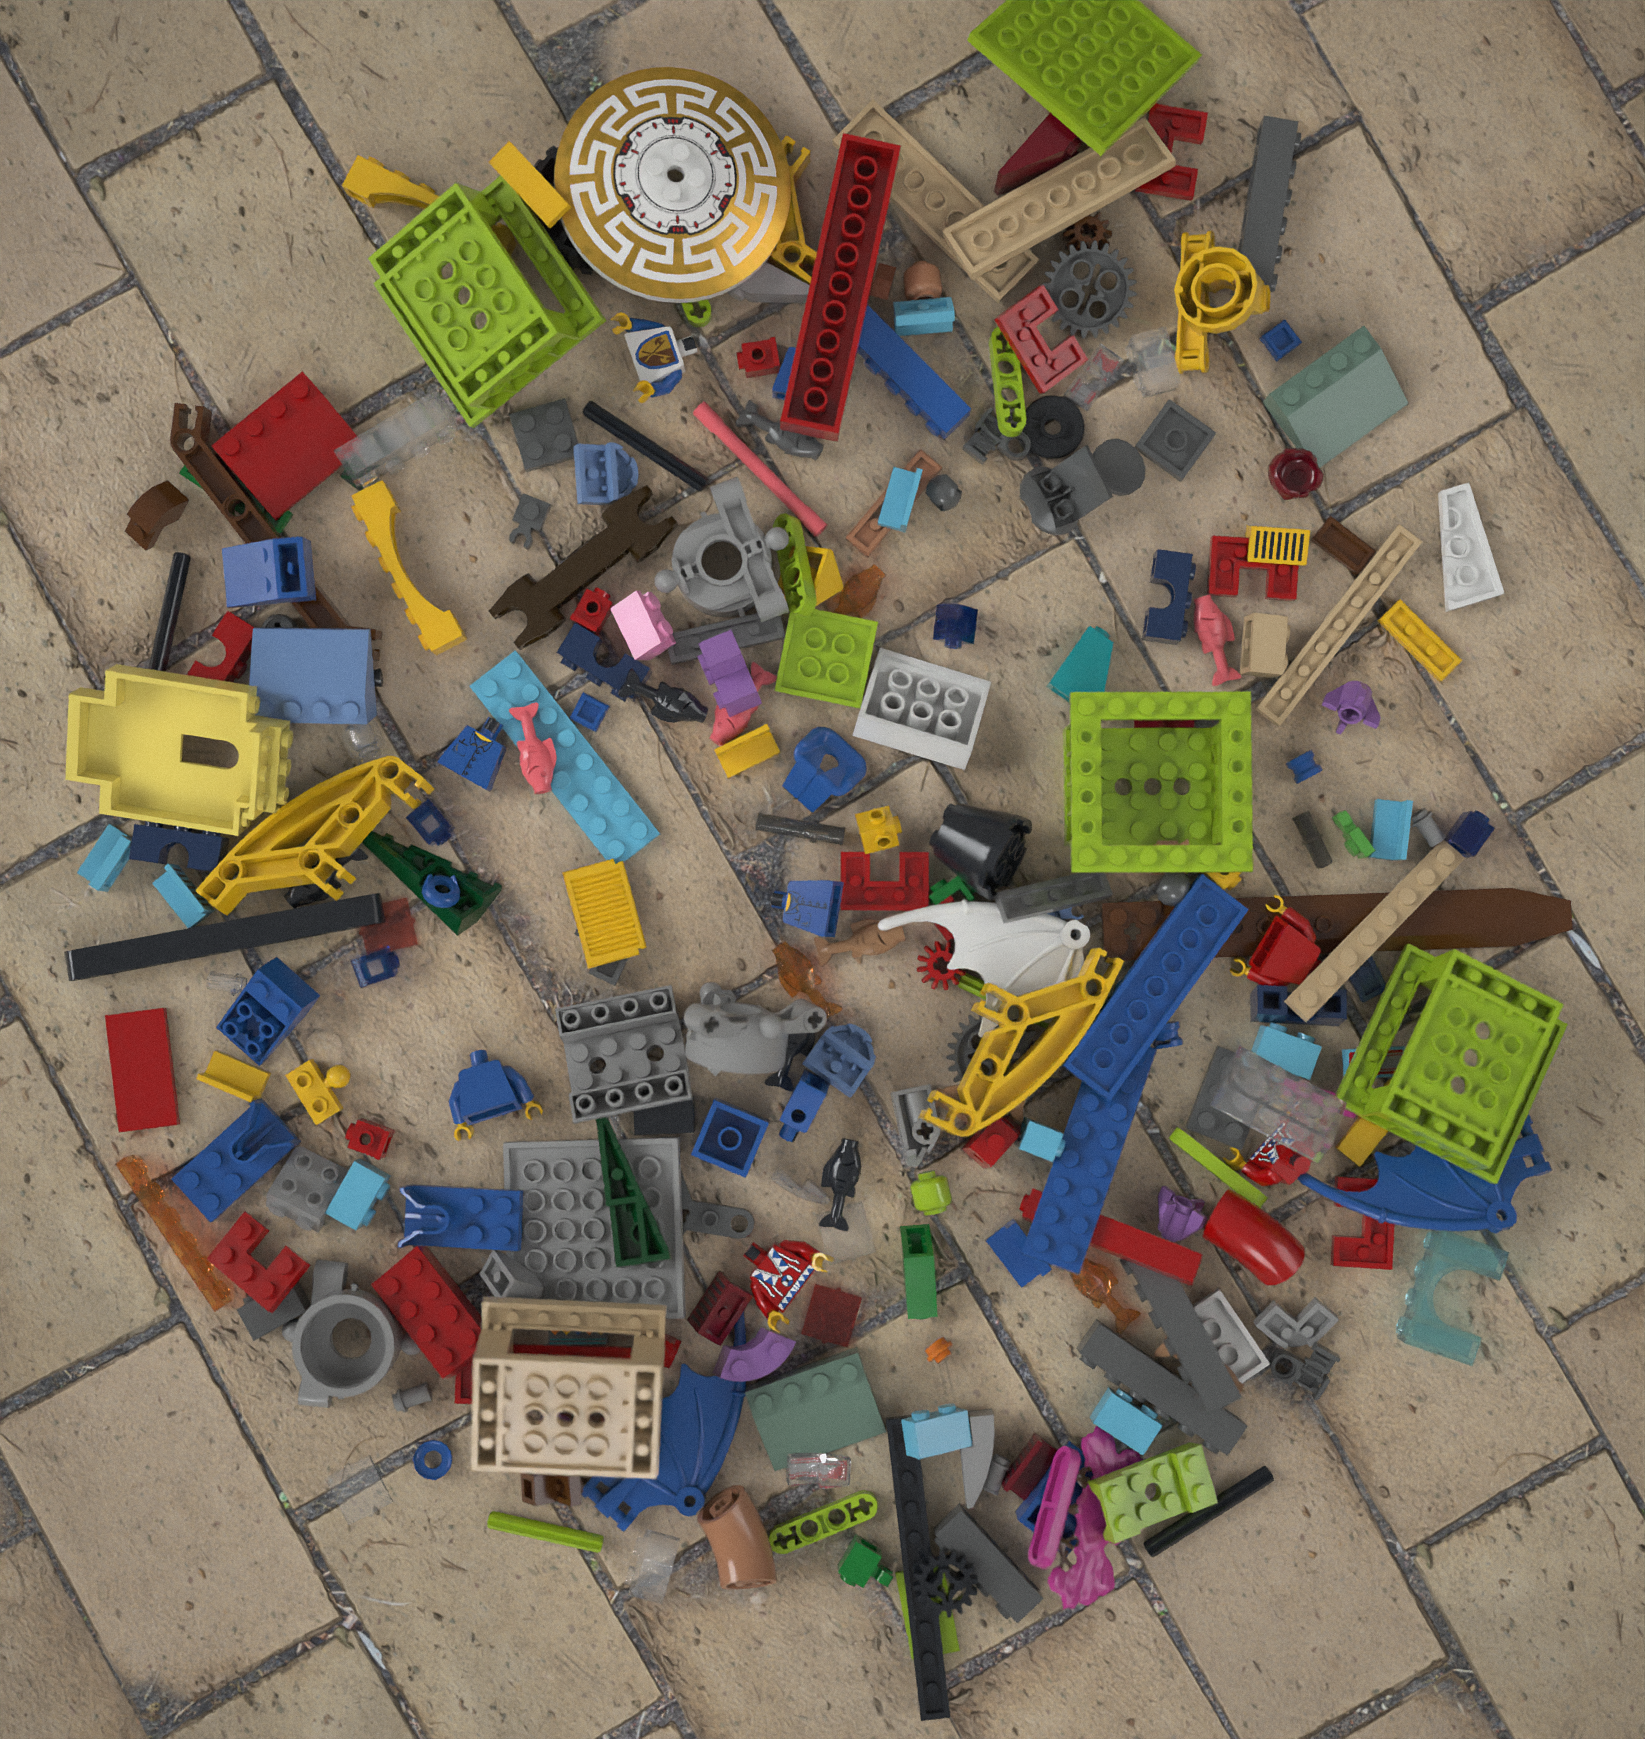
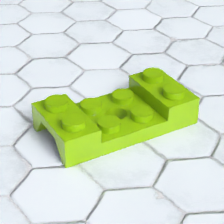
M1193 1442L1183 1444L1088 1481L1089 1487L1101 1502L1107 1526L1103 1532L1104 1540L1114 1544L1141 1534L1140 1530L1183 1512L1193 1513L1218 1503L1202 1445ZM1150 1483H1153L1156 1493L1153 1498L1148 1500L1145 1490Z

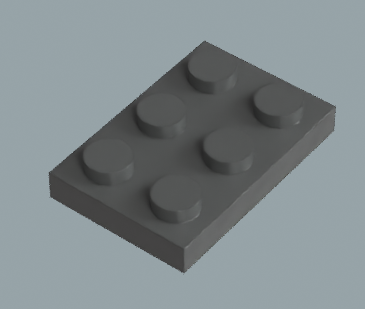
M1216 1046L1185 1128L1242 1150L1274 1068L1223 1047Z

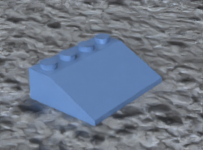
M253 628L249 685L257 686L256 696L260 697L259 711L255 715L289 720L290 723L368 724L377 715L371 629Z

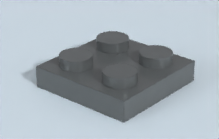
M565 398L509 414L526 472L574 459L573 446L579 443Z
M1169 399L1137 442L1135 448L1139 453L1181 482L1213 439L1216 432Z

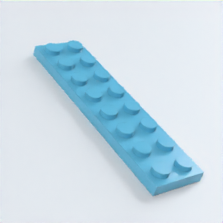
M516 650L469 686L495 720L504 725L503 730L516 746L517 741H525L521 721L515 719L510 714L509 709L524 707L535 702L539 704L537 714L533 718L536 736L541 741L551 738L557 755L551 782L552 792L606 860L614 858L615 864L620 861L625 863L660 835L656 827Z

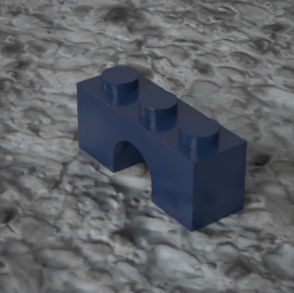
M1157 549L1153 554L1150 583L1166 587L1170 593L1171 601L1168 607H1149L1146 610L1142 640L1177 645L1181 638L1186 637L1188 621L1184 620L1185 609L1190 608L1192 592L1188 591L1189 580H1194L1196 563H1192L1193 554Z
M574 623L556 652L562 657L560 663L574 672L577 668H580L588 673L585 678L599 687L602 683L611 687L610 694L625 702L627 698L635 701L639 695L637 693L627 697H620L618 695V691L626 681L629 669H634L640 682L646 684L651 676L652 670L626 653L616 666L610 668L600 666L597 663L596 654L603 641L600 637Z
M145 821L144 825L134 824L129 859L167 865L170 850L175 845L182 844L186 847L189 854L187 868L213 871L228 854L230 839L221 837V833L203 830V834L192 833V828L174 826L173 830L165 829L161 823Z
M1257 985L1250 993V1022L1339 1027L1347 1019V990L1338 989L1307 1022L1284 1002L1293 993L1287 991V986Z

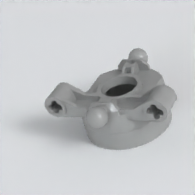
M738 477L711 486L710 490L719 513L707 516L705 511L701 512L702 518L692 523L679 535L673 550V571L665 569L658 572L654 580L656 588L661 592L668 593L673 591L678 585L685 599L693 607L715 617L740 615L741 618L745 616V612L754 606L761 622L789 612L783 592L773 574L770 550H782L785 548L789 541L788 533L783 528L774 527L764 535L759 526L754 524ZM722 541L731 543L738 548L742 555L741 569L735 576L727 580L711 578L702 567L703 553L713 543Z
M708 982L700 989L701 1003L689 1006L684 1015V1022L688 1027L685 1056L698 1065L719 1071L742 1074L775 1072L785 1066L788 1035L820 1031L826 1023V1013L821 1007L805 999H798L778 1013H771L758 1005L738 1003L731 990H722L717 983Z
M317 1259L313 1272L311 1307L306 1310L300 1320L292 1319L283 1324V1337L287 1341L292 1342L293 1359L302 1376L298 1394L299 1405L330 1408L333 1396L338 1397V1399H344L345 1397L364 1393L374 1387L389 1372L397 1361L401 1350L408 1355H416L421 1351L408 1333L403 1335L401 1323L381 1298L369 1292L359 1290L358 1284H352L351 1289H345L348 1277V1263ZM355 1318L361 1320L368 1326L371 1332L369 1350L359 1357L350 1358L344 1356L336 1350L333 1344L332 1334L338 1322L344 1319Z

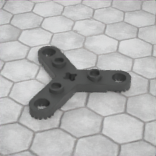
M681 1170L682 1209H688L690 1212L686 1215V1221H683V1235L687 1230L737 1239L750 1235L754 1228V1218L747 1209L692 1200ZM743 1215L746 1217L748 1226L744 1231H737L732 1228L731 1220L734 1216Z

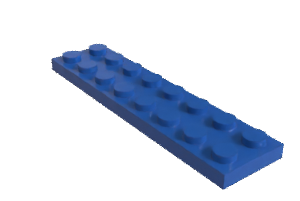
M1199 874L1191 884V888L1186 896L1175 906L1100 1009L1088 1031L1061 1066L1106 1100L1111 1101L1249 909L1205 875Z
M1148 1048L1111 1101L1106 1100L1084 1082L1081 1083L1062 1137L1066 1141L1060 1157L1055 1156L1026 1238L1022 1255L1077 1275L1080 1274L1157 1052L1156 1048Z

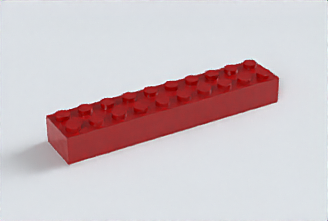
M846 133L842 135L780 419V430L835 442L839 440L899 163L901 145Z

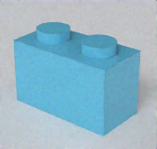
M1273 1022L1270 1023L1269 1027L1260 1025L1249 1058L1310 1080L1322 1046L1314 1044L1315 1038L1298 1032L1297 1037L1286 1033L1288 1028Z
M1024 1116L1020 1136L1014 1142V1145L1020 1150L1053 1162L1055 1156H1061L1066 1141L1062 1139L1063 1133L1059 1130Z
M361 1158L355 1160L325 1214L355 1231L363 1225L367 1227L376 1213L372 1208L377 1199L382 1201L391 1186L387 1183L391 1175Z
M1108 1387L1090 1415L1091 1421L1144 1456L1163 1426L1157 1419L1158 1414L1145 1404L1140 1408L1132 1403L1133 1397L1124 1390L1118 1388L1115 1392Z
M955 1404L938 1406V1411L930 1413L929 1410L914 1411L911 1413L912 1417L901 1419L906 1455L923 1459L973 1446L968 1411L957 1408Z

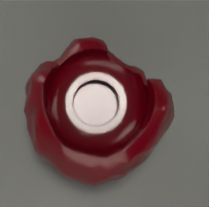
M1286 448L1281 453L1275 455L1268 465V477L1271 486L1284 500L1306 498L1309 492L1317 490L1324 480V473L1318 466L1315 454L1303 448Z

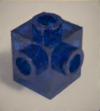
M961 604L937 605L933 640L944 642V647L950 649H961L962 645L974 644L978 609Z

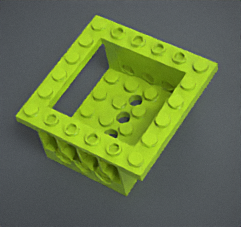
M501 175L481 192L455 183L368 258L380 276L373 285L469 427L472 428L479 425L607 321L529 205ZM501 218H503L566 311L565 313L545 309L491 229ZM450 262L453 266V274L449 279H445L442 275V268ZM467 287L470 291V299L467 303L462 304L459 301L458 295L462 288ZM480 312H484L487 317V323L482 329H479L475 324V318Z
M1251 692L1069 693L1070 723L1063 729L1064 846H1071V873L1253 872ZM1101 720H1219V723L1211 728H1101ZM1118 779H1125L1130 783L1131 789L1127 795H1120L1116 792L1115 783ZM1147 779H1155L1159 783L1160 789L1156 795L1146 793L1144 783ZM1184 779L1187 781L1189 790L1185 795H1179L1174 791L1173 784L1175 780ZM1189 839V845H1153L1157 841L1178 840V844Z
M1408 943L1404 945L1332 1103L1491 1184H1497L1568 1026L1567 1023L1558 1019L1564 1004L1456 949L1433 956ZM1420 984L1432 990L1390 1084L1375 1089L1372 1088L1418 985ZM1479 1023H1484L1489 1028L1490 1033L1486 1040L1479 1038L1476 1034V1026ZM1466 1050H1472L1477 1055V1063L1473 1067L1468 1066L1464 1061L1463 1056ZM1454 1077L1461 1078L1465 1083V1089L1461 1094L1455 1093L1451 1087Z

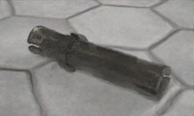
M761 812L758 813L756 831L760 830L810 839V843L815 844L817 841L839 844L840 846H843L846 827L820 824V820L809 822L762 814ZM773 823H774V824L785 825V826L797 827L798 829L787 828V827H782V826H776V825H773ZM803 829H808V830H812V831H819V832H825V833H828V835H827V834L817 833V832L805 831V830H803Z

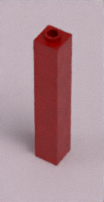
M1032 1188L1030 1195H1024L1019 1208L1020 1211H1023V1220L1032 1223L1043 1193L1042 1191ZM1101 1214L1090 1246L1190 1286L1194 1283L1203 1258V1254Z

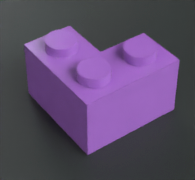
M732 630L698 643L703 654L697 657L709 685L716 684L718 691L714 692L713 695L719 709L726 708L729 717L762 704Z

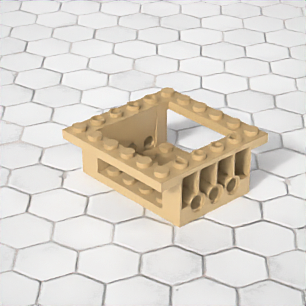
M484 1297L482 1301V1331L473 1358L471 1471L656 1479L657 1475H659L666 1305ZM514 1329L634 1334L631 1359L513 1354ZM531 1409H537L544 1416L539 1420H533L527 1415V1412ZM567 1410L572 1412L575 1418L571 1421H563L559 1418L558 1413ZM593 1412H600L606 1419L596 1423L589 1418V1415Z

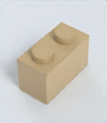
M1252 613L1244 616L1240 675L1267 678L1284 675V671L1288 666V655L1285 654L1286 642L1290 637V626L1287 625L1288 616Z

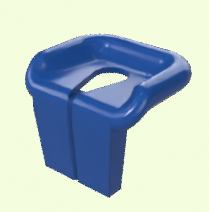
M816 727L795 747L794 760L796 764L791 769L782 786L813 813L831 795L843 796L851 791L865 776L867 765L862 755L834 730L827 727ZM826 754L832 755L837 760L838 766L824 772L819 767L822 759Z

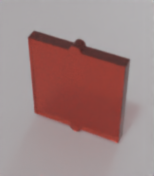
M407 897L382 903L386 922L370 924L361 927L359 934L364 939L367 956L418 945L413 925L415 919L411 916Z
M815 1283L801 1334L819 1339L823 1344L830 1342L848 1348L862 1297L844 1292L840 1287L833 1289Z

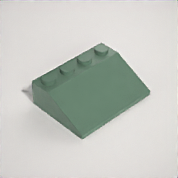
M1362 326L1272 391L1262 402L1296 448L1310 450L1315 454L1319 468L1409 404L1381 347L1365 326Z
M857 1347L752 1383L745 1388V1395L774 1471L789 1467L791 1456L823 1455L886 1432Z

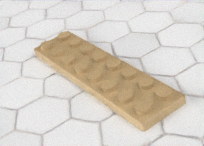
M872 99L832 140V144L839 150L842 135L846 133L901 145L891 201L965 271L943 238L942 230L985 206ZM1027 249L977 277L974 281L999 304L1039 263L1040 259L1030 249Z
M1144 117L1138 120L1102 156L1091 147L942 230L943 238L971 280H974L1175 167L1176 160Z

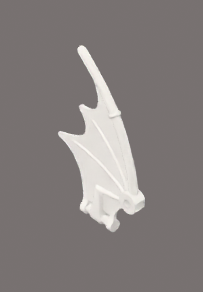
M963 899L961 902L938 904L884 918L878 923V928L882 931L911 922L924 921L946 927L953 934L955 940L954 953L947 968L949 970L970 969L976 971L982 976L985 984L992 983L1015 996L1077 977L1084 964L1083 947L1090 938L1088 926L1083 925L1078 920L1064 921L1050 914H1043L1004 924L996 903L967 901L966 899ZM1072 930L1076 932L1074 940L1070 936ZM1089 980L1086 984V991L1089 995H1091L1092 991H1097V985L1092 980ZM1112 989L1110 990V992H1109V994H1108L1106 1000L1104 1001L1103 1005L1106 1003V1001L1108 1000V998H1109V997L1111 996V994L1114 992ZM986 993L985 1008L997 1012L1002 1001L992 994ZM1013 1005L1007 1011L1008 1018L1010 1020L1019 1018V1010ZM983 1017L978 1033L979 1037H983L986 1031L994 1029L998 1024ZM1053 1017L1043 1020L1042 1022L1050 1024Z

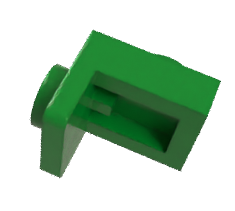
M958 876L949 882L943 878L930 888L933 893L929 895V899L933 905L939 904L957 890L961 892L967 901L975 900L972 894L976 891Z

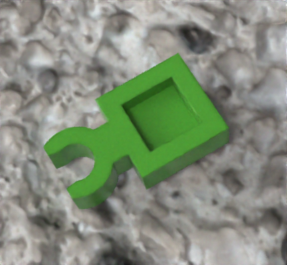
M1346 810L1340 811L1332 817L1336 826L1343 832L1342 836L1346 840L1344 846L1353 857L1357 855L1359 859L1366 858L1376 851L1361 829L1355 826Z

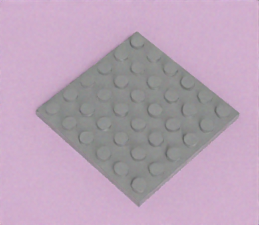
M680 1137L618 1139L672 1256L670 1260L618 1268L615 1264L609 1207H606L598 1139L503 1143L504 1189L524 1190L521 1250L506 1251V1256L531 1270L544 1286L540 1299L666 1305V1319H684L686 1317Z

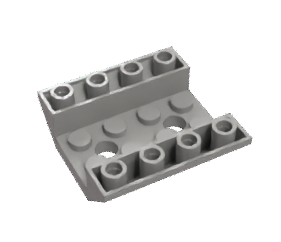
M671 985L555 1009L559 1036L565 1048L572 1092L569 1093L574 1124L692 1099L691 1078L687 1057L685 1056L681 1022ZM660 1048L664 1051V1056L660 1061L652 1062L648 1059V1054L652 1049ZM596 1060H603L606 1062L605 1070L599 1074L592 1073L590 1070L592 1063Z

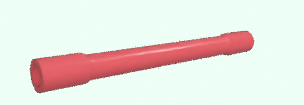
M705 401L697 406L693 411V415L710 432L714 433L796 515L802 525L814 537L819 536L828 525L774 474Z

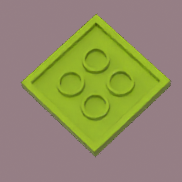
M814 609L807 617L790 612L774 691L861 708L878 621Z

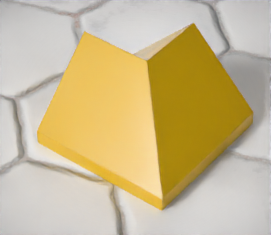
M795 546L790 550L789 559L794 553ZM806 546L817 606L844 589L833 550ZM798 571L795 575L794 584L797 582L799 578L800 571ZM780 574L778 586L781 588L783 595L785 597L782 577Z

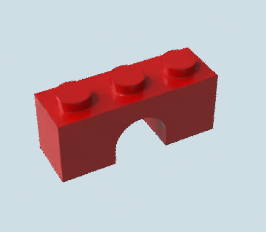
M227 610L212 634L213 637L220 640L225 646L226 655L224 660L215 667H208L195 660L186 675L232 683L236 678L239 679L247 669L246 662L251 655L252 634L255 627Z

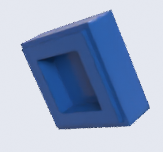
M1285 319L1260 337L1261 342L1276 362L1302 343Z
M582 693L570 719L597 732L610 706Z

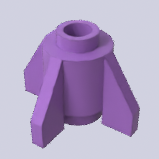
M1349 681L1327 693L1323 699L1322 706L1333 711L1337 709L1340 721L1335 733L1341 735L1347 724H1356L1363 718V724L1377 729L1381 717L1372 698V691L1367 684L1361 681Z
M1162 1186L1158 1194L1159 1223L1157 1226L1161 1236L1168 1241L1177 1242L1178 1240L1188 1238L1202 1229L1207 1220V1217L1201 1213L1205 1201L1202 1199L1190 1200L1176 1195L1167 1186Z

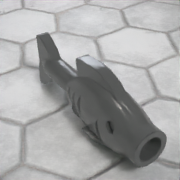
M751 400L748 401L744 412L736 420L737 427H748L753 424L768 432L765 437L766 442L776 444L778 448L784 451V454L812 458L817 461L823 451L824 445L819 443L815 437L780 430V422H772L759 415L755 404Z

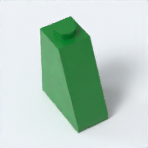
M930 1225L900 1226L908 1319L924 1320L930 1317H938L934 1252Z

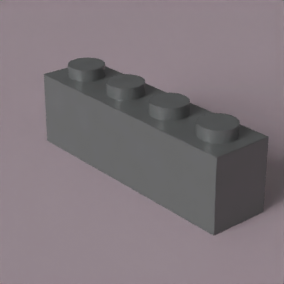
M960 1503L934 1527V1532L937 1536L934 1541L940 1548L944 1549L945 1553L955 1549L956 1558L959 1559L960 1556L965 1554L967 1556L965 1565L973 1563L975 1571L972 1574L978 1576V1583L975 1584L985 1597L991 1595L998 1602L995 1606L1006 1619L1011 1617L1016 1623H1019L1043 1600L1041 1590Z

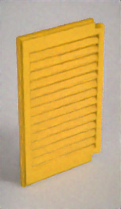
M613 858L562 872L588 969L640 955L638 949L647 948L623 861L615 864Z

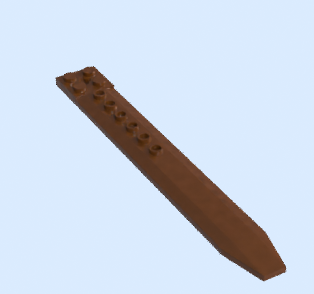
M1515 888L1433 891L1375 952L1402 951L1404 945L1408 943L1421 950L1518 946L1573 930L1571 900ZM1390 892L1280 897L1283 899L1284 906L1287 908L1291 906L1308 919L1316 935L1314 944L1321 948L1320 954L1332 953ZM1275 897L1235 898L1249 910L1214 958L1253 956L1275 916L1277 915L1281 918L1279 912L1269 911L1266 904L1272 909H1278L1281 905L1280 900ZM1161 901L1101 903L1103 950L1108 952L1106 957H1103V962L1106 961L1107 957H1118L1124 961H1136L1175 906L1164 905ZM1130 923H1135V927L1140 928V934L1135 936V940H1130V935H1125L1124 929L1129 928Z

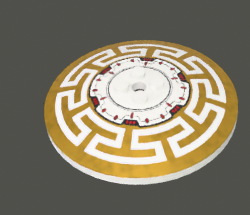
M675 67L648 68L622 75L597 89L582 103L567 124L557 150L554 169V189L571 206L560 218L565 232L575 249L592 269L607 281L631 294L650 300L672 303L701 301L724 294L748 280L761 268L777 246L784 230L791 200V180L786 154L781 141L769 120L748 97L730 84L714 76L695 70ZM670 170H678L683 174L684 178L681 182H672L669 180L667 173Z

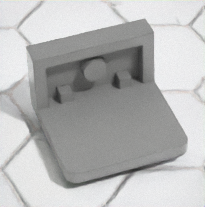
M296 1147L268 1190L266 1207L278 1217L286 1216L294 1220L304 1230L310 1231L312 1229L319 1233L325 1223V1212L348 1171L344 1167L304 1147Z

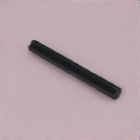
M589 401L584 407V416L697 491L702 492L707 486L709 480L705 475L595 402Z
M181 552L173 554L148 669L166 672L191 560L188 554Z
M1266 1466L1256 1470L1217 1495L1218 1503L1193 1513L1190 1512L1143 1543L1146 1551L1151 1557L1162 1553L1274 1481L1272 1473Z

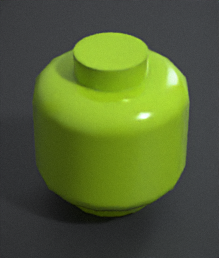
M935 1170L918 1173L919 1179L910 1185L915 1209L923 1212L925 1216L947 1211L946 1206L952 1201L947 1177L936 1175Z

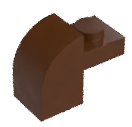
M168 480L150 488L138 498L128 511L127 515L131 519L125 532L145 551L153 548L162 529L180 519L189 499Z
M521 1473L522 1502L533 1506L554 1502L570 1507L582 1505L583 1483L580 1475Z

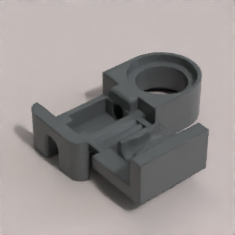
M989 408L976 423L974 435L962 448V450L983 465L988 459L986 457L988 452L996 450V444H998L997 450L1014 461L1024 459L1030 450L1031 444L1030 439L1023 432L1016 437H1006L999 431L997 418L992 415L994 409ZM1012 439H1020L1024 442L1025 450L1022 453L1015 454L1010 451L1008 444Z
M1316 1341L1311 1347L1314 1351L1310 1358L1305 1357L1304 1359L1305 1365L1301 1358L1289 1351L1279 1350L1274 1352L1269 1360L1272 1374L1289 1386L1295 1382L1313 1392L1314 1400L1320 1399L1330 1383L1327 1374L1335 1362L1339 1363L1341 1360L1339 1354ZM1281 1358H1287L1292 1362V1366L1287 1372H1279L1275 1369L1276 1362Z

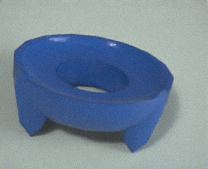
M428 875L422 888L424 899L431 905L440 908H448L455 905L460 899V888L456 876L453 875L449 878L442 875ZM436 885H444L449 888L450 892L440 893L434 887Z
M437 1440L424 1442L418 1447L412 1458L418 1474L425 1479L437 1480L447 1474L452 1464L450 1449L446 1444ZM429 1451H437L441 1454L442 1462L436 1468H429L425 1464L424 1458Z

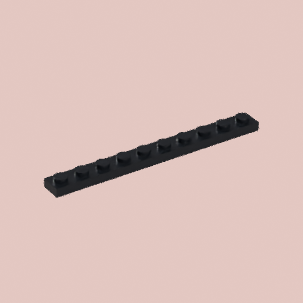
M912 1415L886 1417L920 1719L921 1721L951 1717L939 1616H935L934 1607L928 1611L924 1610L925 1600L918 1602L916 1595L919 1591L913 1590V1582L918 1581L914 1578V1570H922L919 1566L920 1559L926 1562L929 1561L928 1552L931 1551L921 1460L906 1455L901 1419L912 1417ZM933 1569L928 1573V1575L934 1573Z

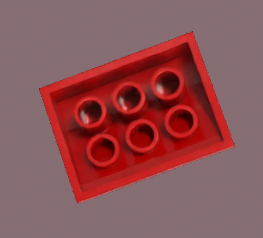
M302 371L211 446L276 521L354 457L364 444Z

